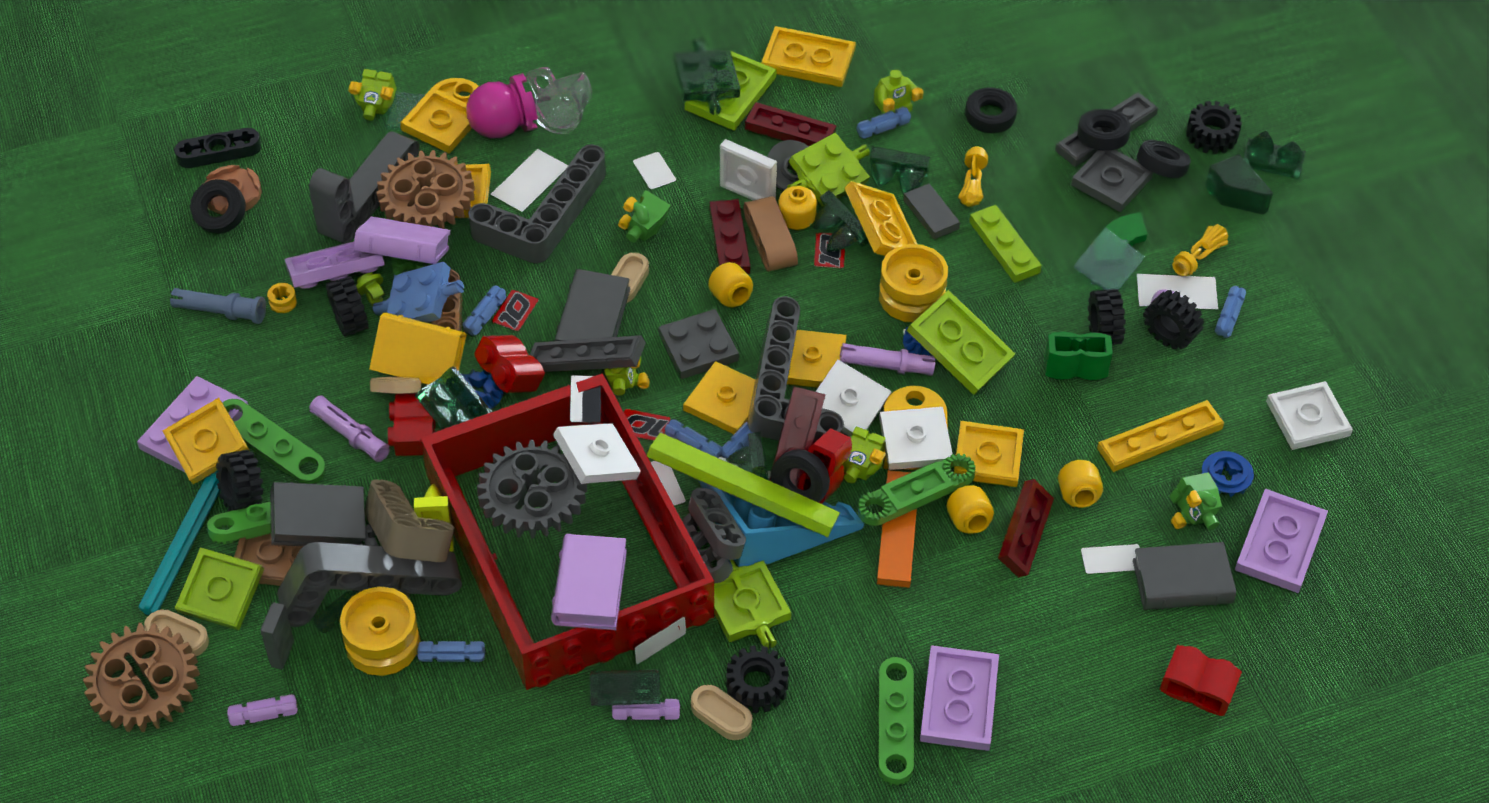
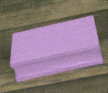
M371 216L355 232L354 251L436 264L449 250L447 244L451 230Z
M565 534L562 550L559 553L560 563L555 595L552 599L551 621L554 625L616 630L627 549H625L626 538Z

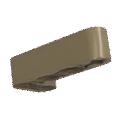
M372 480L364 513L384 551L397 558L445 562L448 558L454 526L442 520L418 517L397 484L386 480Z

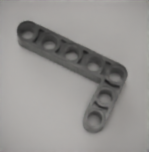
M393 131L388 132L350 180L328 170L318 168L312 175L309 184L318 233L344 244L351 242L355 237L356 230L380 206L377 197V182L382 181L381 173H389V164L397 167V158L407 161L408 153H411L416 158L419 153V142Z
M594 144L583 146L530 219L486 203H479L471 207L468 213L473 240L531 263L545 261L604 180L606 167L603 148Z
M788 296L778 297L774 301L766 323L747 420L748 427L754 434L778 441L789 400L784 399L800 315L798 302ZM822 408L813 444L830 428L840 433L842 432L844 421L838 413Z
M313 542L300 549L281 583L277 595L279 604L285 605L290 626L299 627L312 620L329 589L362 591L380 586L394 588L407 594L442 596L457 592L462 587V581L456 556L450 551L445 562H431L397 558L387 554L382 546Z

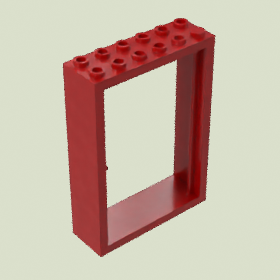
M603 373L576 382L578 392L601 386L600 422L570 421V384L420 437L427 478L431 485L435 484L442 496H448L454 536L526 690L533 687L546 686L554 679L567 674H577L585 667L598 662H608L616 655L629 650H635L636 646L682 617H685L686 628L701 626L714 618V579ZM613 423L641 470L637 479L622 480L621 482L678 589L620 610L616 630L576 627L534 643L495 562L497 559L496 553L491 554L455 476L483 467L485 463H493L492 455L494 453L503 457L504 447L507 446L514 451L516 450V442H520L526 448L530 440H534L535 447L541 446L544 441H547V443L556 441L553 434L557 427Z

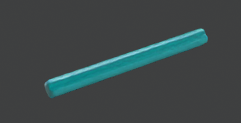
M218 470L204 479L139 604V610L144 612L145 615L149 616L151 613L160 610L221 491L217 487L219 479L216 478V473Z

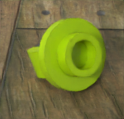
M370 272L362 275L357 280L358 294H366L372 306H374V303L383 301L382 296L384 292L380 287V284L383 282L381 274Z

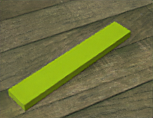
M661 432L651 444L647 453V457L825 537L830 535L840 512Z

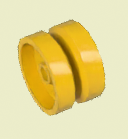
M906 244L888 252L881 266L879 301L882 308L893 318L903 322H914L946 293L948 265L944 257L935 249L920 244Z
M380 586L364 589L352 596L343 607L339 621L347 657L355 668L370 675H389L407 667L418 654L417 649L421 641L413 603L404 593L394 588Z

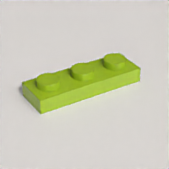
M997 205L970 214V224L1014 283L1041 272L1042 265Z

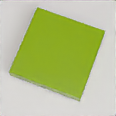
M200 547L174 609L185 615L240 630L264 568L260 564Z

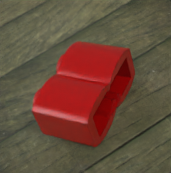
M513 335L483 336L474 353L478 364L485 371L491 373L495 384L506 393L537 391L545 375L540 362L532 355H528L522 341Z
M434 391L396 393L395 402H389L390 421H394V426L388 427V445L394 446L396 456L423 455L420 437L434 433L436 429V399Z
M831 428L808 449L809 452L822 460L830 477L829 489L824 498L819 502L820 504H823L842 484L844 478L843 464L848 460L852 451L851 437ZM806 472L801 475L798 482V488L802 490L809 489L811 485L810 478Z
M1177 645L1159 690L1174 699L1193 703L1202 710L1215 715L1225 716L1242 671L1228 660L1208 658L1193 646Z

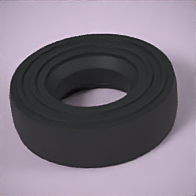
M993 87L981 88L973 92L966 102V119L973 128L981 132L1000 133L1006 131L1014 124L1017 116V103L1011 94L1002 89ZM985 105H994L999 107L1002 113L995 116L986 115L981 112L980 108Z
M1094 109L1080 117L1077 132L1080 141L1086 146L1096 150L1110 151L1119 149L1128 142L1131 127L1127 117L1117 111ZM1107 127L1114 131L1100 132L1095 130L1094 128Z
M1158 140L1144 141L1137 154V160L1144 168L1168 178L1184 177L1191 162L1190 157L1183 150Z
M215 179L205 182L195 191L191 199L190 210L193 219L202 229L211 233L221 234L229 232L238 226L244 217L246 203L242 192L234 184L226 180ZM217 196L226 197L228 200L227 211L219 217L210 216L208 213L209 202Z
M795 449L786 452L775 462L771 471V482L818 503L824 498L829 489L830 477L825 464L815 454L806 450ZM799 468L808 474L811 481L809 489H799L792 483L790 479L791 469Z

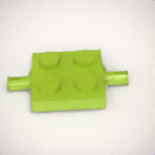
M835 132L791 156L788 162L796 171L799 180L789 184L787 188L802 186L812 190L816 195V199L824 207L846 195L847 193L844 188L850 181L863 185L868 182L870 176L861 166L859 160L869 156L870 150L869 148L866 149L867 146L863 144L851 151Z
M730 560L733 567L730 576L724 581L714 584V614L729 643L748 635L757 634L762 645L768 647L769 650V645L770 648H773L777 644L769 629L772 626L791 620V611L764 560L749 566L737 567L734 561Z

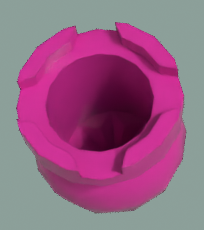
M523 73L510 76L508 85L502 82H487L472 92L466 105L467 119L471 128L479 135L489 139L504 138L514 133L518 126H521L524 132L538 129L536 123L533 122V120L538 119L534 98L531 91L525 92L522 83L526 82L527 79Z

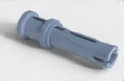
M174 288L171 292V295L183 298L182 300L170 298V304L173 308L179 307L225 314V317L229 320H236L237 318L250 319L254 324H261L266 313V301L261 296L252 299L241 297L239 293L222 296Z

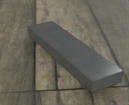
M1137 92L1110 110L1117 111L1127 117L1130 122L1131 132L1156 116L1158 107ZM1107 127L1094 128L1095 130L1100 132L1114 131ZM1077 131L1058 142L1055 151L1074 167L1080 165L1098 151L1083 144L1078 137Z
M641 335L535 342L530 355L540 362L544 372L636 367L646 342Z

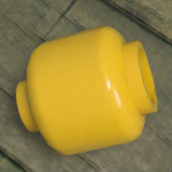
M792 186L780 194L778 206L789 229L801 230L810 227L814 223L817 214V199L812 190L802 186Z
M728 262L716 267L711 273L708 287L721 304L733 308L744 304L750 298L753 291V282L751 277L738 264Z
M1075 460L1064 465L1060 470L1058 483L1062 498L1067 504L1073 507L1084 508L1091 506L1101 498L1103 484L1099 470L1093 463L1087 460Z
M974 485L963 486L954 491L948 498L946 505L948 514L960 532L966 534L982 532L993 520V506L986 493L980 487Z

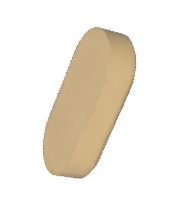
M628 253L619 260L611 275L629 278L628 287L631 290L627 303L635 298L649 274V261L640 253Z
M410 377L371 378L370 392H421V380Z
M157 610L151 613L144 622L145 631H149L150 626L156 623L159 632L168 626L172 636L180 633L184 640L183 643L189 642L193 650L191 653H194L195 656L202 654L209 645V637L203 625L172 611Z
M703 685L694 690L691 695V710L698 719L729 740H741L749 735L752 729V714L748 708L716 686Z

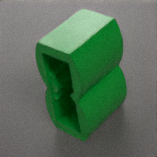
M1071 332L1049 334L1044 356L1045 375L1054 379H1070L1077 376L1086 380H1100L1108 377L1113 355L1111 336L1103 333H1086L1080 336Z

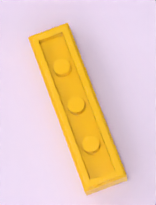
M1206 400L1098 442L1097 449L1111 470L1115 472L1223 429L1224 422L1209 401Z

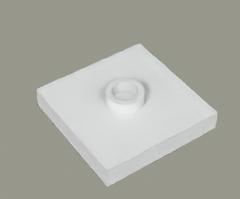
M725 139L720 145V186L750 200L774 196L776 199L777 161Z
M838 359L816 390L818 393L826 394L822 408L834 411L842 417L844 421L842 432L849 437L852 436L856 426L865 430L869 428L891 394L889 389Z
M1326 381L1269 394L1266 402L1292 450L1351 436L1353 429Z
M943 407L880 412L879 420L882 436L886 437L885 452L889 470L925 467L936 461L940 462L948 456L951 457L953 454Z
M613 423L557 427L553 434L581 484L634 480L638 478L641 472Z

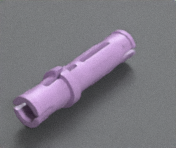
M842 343L840 350L841 357L839 360L843 363L897 370L899 374L914 372L929 376L933 375L935 369L934 356L908 353L906 349L891 351Z
M319 395L313 399L309 406L310 412L347 438L353 448L361 449L376 462H381L387 457L390 446L373 435L371 428L365 424L360 425L324 396Z

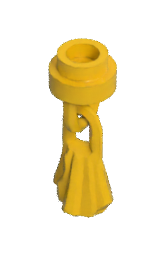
M979 146L970 148L965 154L964 163L970 169L966 173L964 186L958 195V199L963 205L968 207L979 205L984 197L981 189V169H984L988 164V154L984 148Z
M1219 224L1208 226L1202 238L1192 246L1191 254L1182 251L1174 257L1172 264L1174 271L1180 276L1193 274L1198 268L1196 259H1204L1214 250L1228 245L1226 228ZM1201 246L1206 249L1202 254H1200L1202 249L1199 248Z

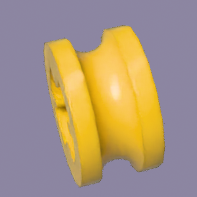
M277 283L270 287L267 295L270 308L274 312L288 313L296 307L297 299L292 285Z

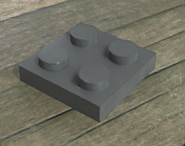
M1098 150L1072 177L1071 186L1122 212L1152 179L1153 172L1117 150Z
M716 309L658 327V334L681 379L708 371L715 361L723 365L739 361V352Z

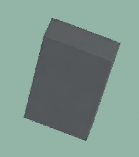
M930 183L904 193V202L933 239L959 229L960 221Z
M273 602L260 631L271 667L283 670L293 646L294 638L285 605Z

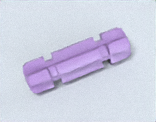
M290 694L280 696V700H275L274 697L247 702L245 707H242V704L232 705L228 707L227 713L230 725L237 726L245 724V720H250V723L278 718V714L282 713L283 717L295 715L298 707L295 696Z
M614 699L612 702V717L615 720H627V716H632V720H660V716H665V720H677L680 716V703L678 699H665V702H660V699H632V702H627V699Z

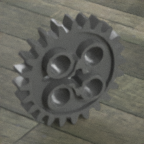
M530 440L526 448L520 442H516V450L512 451L505 446L504 456L502 457L494 453L492 455L493 464L485 463V473H479L480 484L477 485L479 506L484 510V517H492L494 527L503 523L505 534L515 528L519 538L524 531H529L531 538H535L537 530H541L545 536H548V528L550 527L555 528L559 532L562 531L561 521L572 524V514L580 515V504L586 503L587 483H580L564 453L561 454L559 444L550 450L548 449L547 441H544L540 447H535L534 440Z

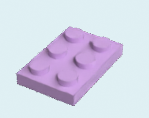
M354 241L284 259L294 288L300 286L302 289L314 287L319 281L327 279L337 281L348 277V274L358 271L360 273L374 272L378 269V266L385 265L382 255L354 251Z
M196 376L137 441L139 449L185 472L162 430L217 398H220L222 402L228 399H239L248 404V401ZM230 409L228 412L233 421H237L242 417V412L239 410Z
M1265 489L1238 558L1235 571L1299 593L1328 510Z
M931 645L920 742L985 751L990 750L999 654Z

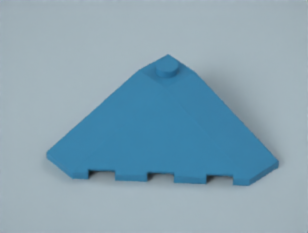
M699 480L701 488L713 490L720 496L746 537L742 556L734 559L738 567L749 566L763 560L765 564H770L861 530L864 526L863 521L850 505L838 501L835 507L824 502L823 505L840 512L830 535L825 537Z

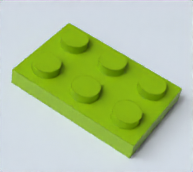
M727 49L687 98L685 110L735 131L753 108L755 102L761 98L775 80L776 69Z
M949 290L906 330L973 395L1015 356V353Z

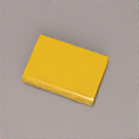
M384 312L379 319L369 369L397 377L419 378L421 383L450 390V388H453L454 382H457L467 334L451 329L449 326L442 327L407 318L403 315Z

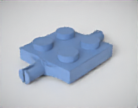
M444 262L394 275L390 298L374 303L373 311L377 316L387 312L426 323L441 319L443 305L450 295L463 293L464 284L461 280L448 283L451 268Z

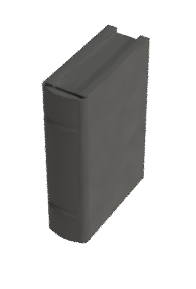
M576 269L572 283L569 285L568 297L560 323L556 328L557 333L554 341L617 337L631 290L628 287L629 278Z
M293 482L272 483L270 491L271 545L305 546L313 542L362 545V541H365L363 487Z
M1224 542L1135 549L1136 557L1132 561L1143 610H1163L1165 608L1206 605L1216 606L1234 603L1236 588Z

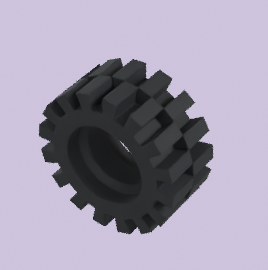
M1206 101L1204 106L1200 103L1191 110L1186 137H1189L1188 141L1190 144L1195 143L1194 148L1197 150L1202 147L1204 153L1212 150V154H1218V150H1220L1223 154L1227 152V149L1232 150L1234 148L1242 125L1240 114L1236 115V109L1229 110L1230 105L1226 103L1222 107L1219 106V101H1215L1214 105H1211L1210 101ZM1214 125L1221 128L1222 130H1213L1206 126Z
M351 276L327 283L326 289L329 302L342 335L345 337L368 329L369 324L364 311L365 308Z
M1118 289L1090 292V297L1088 298L1089 331L1091 333H1103L1111 336L1112 345L1122 344V341H1124L1123 334H1125L1124 325H1126V319H1124L1125 309L1122 307L1123 299H1121V293Z
M1171 290L1163 291L1143 313V317L1146 318L1144 320L1145 325L1150 326L1147 329L1149 333H1155L1156 336L1154 338L1157 341L1163 340L1164 346L1168 347L1171 344L1172 349H1177L1178 347L1179 349H1184L1204 328L1202 326L1204 319L1200 318L1202 313L1200 310H1195L1197 305L1194 302L1190 304L1188 302L1189 297L1186 295L1181 298L1178 291L1174 293Z
M249 450L221 454L217 459L219 462L216 463L218 470L216 478L219 479L217 487L221 490L220 498L221 500L224 499L223 505L225 508L228 507V511L239 510L262 503L261 495H263V489L261 484H263V479L259 476L261 470L260 467H257V459L253 458L254 454L249 452Z
M756 645L750 646L749 653L746 652L745 648L739 650V657L734 654L731 657V664L728 663L727 694L739 703L741 702L746 708L749 706L753 707L752 713H759V707H763L764 712L770 711L771 703L776 708L780 705V699L784 700L786 690H788V666H785L784 658L778 659V652L774 649L768 654V647L762 646L761 652L756 651ZM759 671L769 675L771 680L766 686L752 687L745 683L744 677L750 672Z

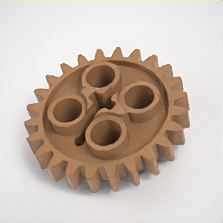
M421 150L416 158L411 153H408L407 161L397 158L398 166L389 164V173H381L382 181L377 182V197L380 210L385 212L386 219L393 218L395 221L430 227L438 225L439 228L445 229L444 222L448 221L450 224L455 225V216L464 218V209L470 210V201L475 199L474 180H472L471 171H466V164H458L456 156L448 160L446 152L441 154L440 157H436L435 150H432L429 156H425Z
M138 623L137 630L133 633L125 626L124 636L122 637L112 632L111 638L113 642L109 645L101 641L99 644L103 652L101 654L95 652L90 654L96 664L85 665V669L90 676L83 679L85 686L89 688L84 693L87 699L92 701L90 706L93 711L99 712L98 715L103 722L110 719V723L115 729L123 722L127 732L132 730L134 724H138L141 732H145L149 722H152L154 727L158 729L160 727L159 719L163 717L171 723L173 719L170 712L175 710L183 713L184 709L181 701L192 702L193 698L188 690L198 689L197 682L193 679L200 675L197 666H194L198 661L195 654L191 653L193 650L189 642L183 643L184 640L180 633L172 636L168 626L159 632L156 623L150 626L149 631H145L142 623ZM155 651L151 657L142 659L146 652ZM127 655L132 656L144 677L148 679L151 687L158 695L157 699L151 698L139 677L135 675L132 667L125 659ZM125 670L121 676L111 678L116 671ZM172 676L168 683L159 684L162 678ZM137 695L142 696L138 702L133 704L128 703L132 697Z

